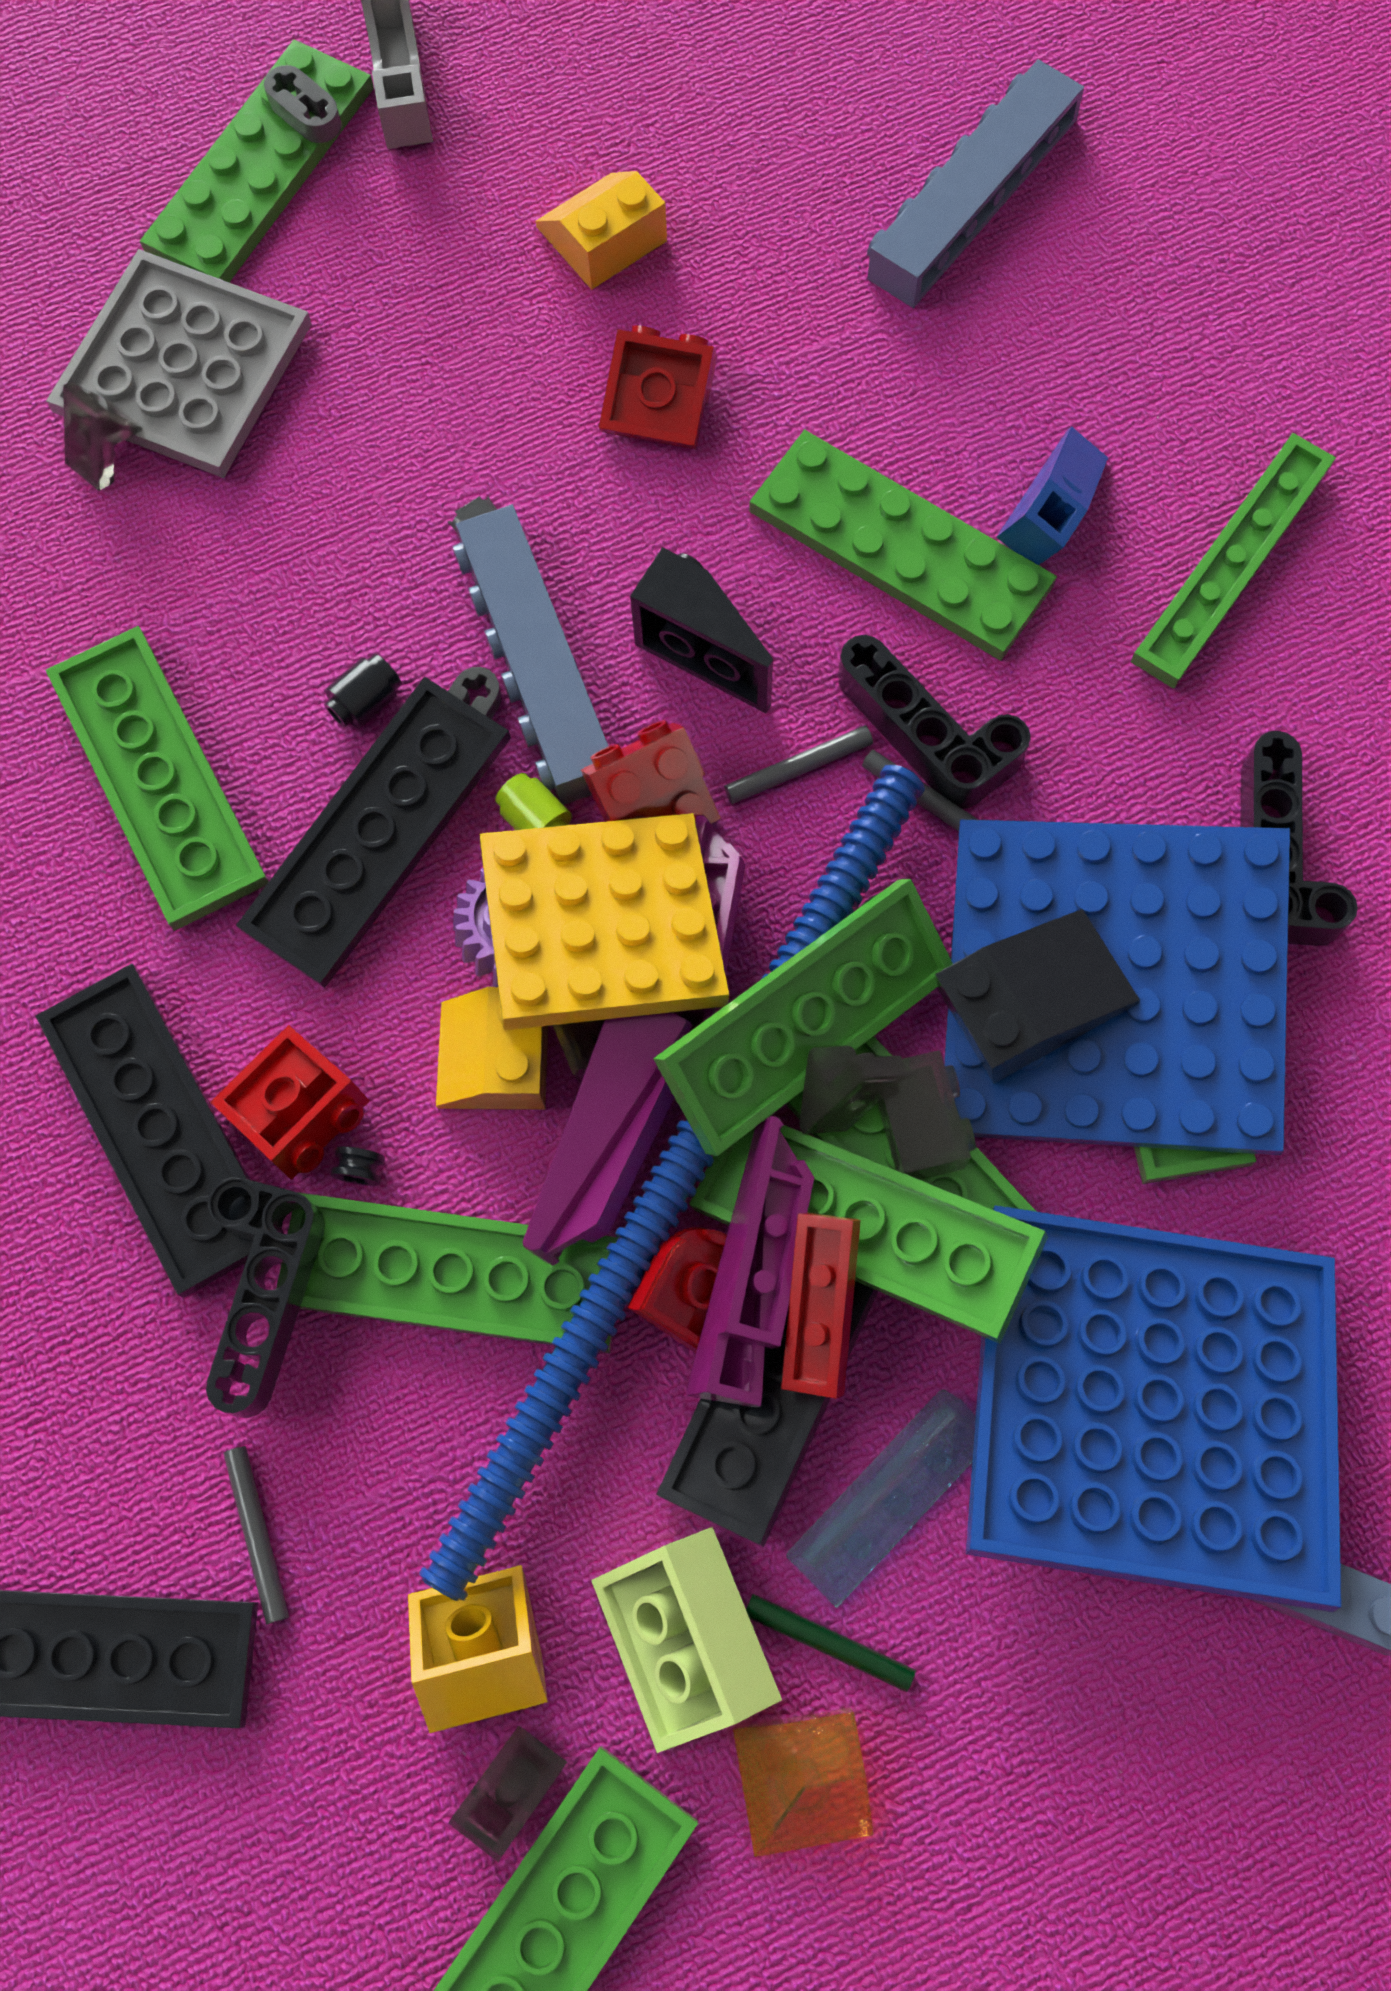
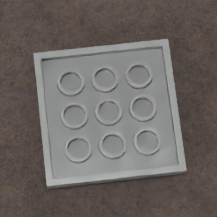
M138 249L46 402L53 413L224 478L312 324L310 316L305 310Z

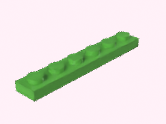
M1295 433L1291 434L1137 648L1131 663L1173 689L1176 687L1330 470L1336 457Z

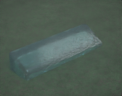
M939 1391L788 1551L787 1559L836 1608L972 1463L976 1416L961 1399L948 1391Z

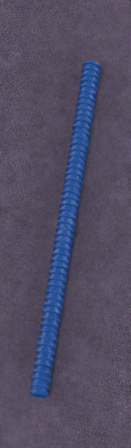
M885 765L880 772L881 779H877L872 786L873 792H870L864 800L866 806L859 808L857 812L858 819L853 820L849 826L850 833H846L841 839L843 847H838L833 853L835 861H830L826 865L825 871L827 875H821L818 879L819 889H813L810 893L811 903L803 905L801 909L803 917L795 919L793 923L795 931L787 933L785 937L787 945L779 947L777 951L779 959H773L769 964L770 972L854 912L852 907H858L863 899L860 893H866L870 888V881L868 879H874L878 874L877 866L884 863L886 859L885 852H889L894 845L892 838H897L902 831L901 825H904L909 819L908 811H912L916 807V798H919L925 791L924 784L915 773L898 765ZM687 1120L678 1122L676 1126L679 1131L678 1135H672L667 1141L670 1146L669 1151L663 1150L659 1155V1159L662 1161L661 1165L652 1167L650 1173L653 1179L651 1182L645 1181L641 1187L645 1193L642 1197L636 1196L632 1203L636 1208L634 1212L628 1211L625 1214L624 1220L627 1224L624 1228H617L615 1235L618 1237L616 1243L610 1242L606 1247V1250L609 1252L607 1259H599L597 1263L600 1268L599 1273L591 1274L588 1278L592 1285L589 1290L583 1289L580 1292L579 1297L582 1299L580 1306H572L570 1313L574 1315L570 1322L564 1321L561 1325V1329L565 1331L562 1337H554L552 1345L555 1346L552 1354L545 1353L542 1358L546 1362L543 1370H535L533 1376L537 1380L533 1386H526L524 1392L528 1396L524 1403L521 1401L516 1403L515 1409L519 1412L515 1419L509 1417L505 1422L509 1429L505 1435L499 1434L496 1441L500 1445L496 1452L489 1450L486 1455L490 1462L486 1468L480 1466L477 1474L481 1478L477 1485L470 1483L467 1488L471 1495L467 1501L461 1500L458 1507L462 1511L458 1518L451 1516L448 1521L452 1528L448 1535L445 1533L440 1535L438 1540L442 1545L439 1551L432 1550L429 1554V1558L432 1560L429 1568L422 1567L419 1572L424 1583L455 1601L459 1599L465 1601L468 1593L464 1590L468 1582L473 1584L476 1582L478 1576L474 1571L478 1565L485 1566L487 1558L484 1557L488 1548L494 1550L497 1542L493 1539L497 1531L501 1533L505 1531L507 1526L503 1523V1520L507 1514L510 1516L514 1515L516 1508L512 1505L515 1499H523L526 1494L522 1490L526 1481L532 1483L535 1475L531 1473L535 1464L538 1466L543 1464L544 1459L540 1455L544 1448L550 1450L554 1444L549 1439L553 1432H561L563 1428L559 1424L563 1416L569 1417L572 1413L568 1406L572 1399L578 1401L581 1397V1393L577 1391L581 1383L584 1385L589 1383L590 1377L586 1374L590 1367L593 1369L598 1367L600 1362L596 1357L599 1352L605 1353L609 1347L605 1343L607 1337H615L618 1332L614 1327L617 1320L624 1321L627 1314L623 1309L626 1304L629 1305L634 1290L638 1288L643 1274L651 1265L652 1258L659 1252L660 1244L669 1239V1228H676L680 1221L676 1216L679 1212H686L688 1204L685 1200L687 1197H694L697 1192L694 1187L695 1183L702 1182L706 1177L702 1170L704 1167H711L714 1162L713 1157L705 1153Z

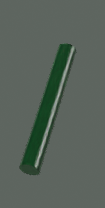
M752 1594L746 1608L751 1620L900 1690L908 1692L916 1669Z

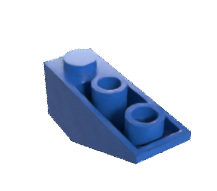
M1072 426L1068 428L1004 524L997 538L1011 550L1037 565H1040L1063 549L1089 509L1108 457Z

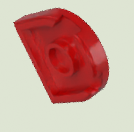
M692 1227L671 1235L659 1247L660 1250L657 1255H654L649 1269L645 1272L627 1308L696 1353L727 1234L713 1229Z

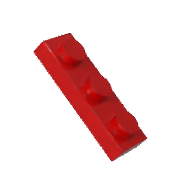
M807 1212L798 1213L781 1385L783 1390L834 1399L844 1396L861 1223L859 1219Z

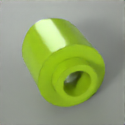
M526 773L517 774L509 779L498 791L495 802L501 807L500 815L514 830L569 825L572 819V813L538 778H530Z

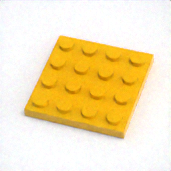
M694 813L480 834V848L503 1030L724 1007L728 1004L729 990Z

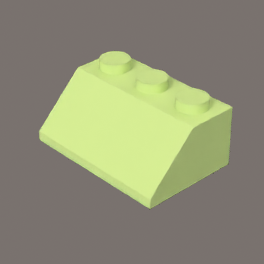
M713 1527L667 1544L591 1580L657 1753L735 1725L782 1701Z

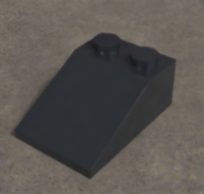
M662 547L630 595L635 645L746 704L767 713L771 706L773 658L709 571L704 569L701 563L692 556L684 553L677 555Z
M1083 909L987 945L935 974L939 993L993 1083L1002 1080L1140 1003L1139 997Z

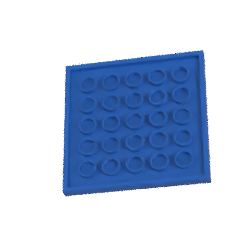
M960 819L951 953L952 963L958 962L987 945L1083 909L1139 997L1140 1003L996 1083L992 1082L948 1008L942 1110L967 1137L1282 1155L1284 1151L1290 828Z
M995 1205L993 1210L1046 1231L1048 1239L1001 1343H996L981 1336L966 1555L1334 1612L1341 1608L1335 1258Z

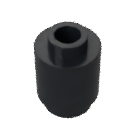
M374 653L368 659L360 658L325 689L329 700L324 706L342 727L345 728L352 724L360 729L396 697L395 690L402 685V682L394 669L381 656Z

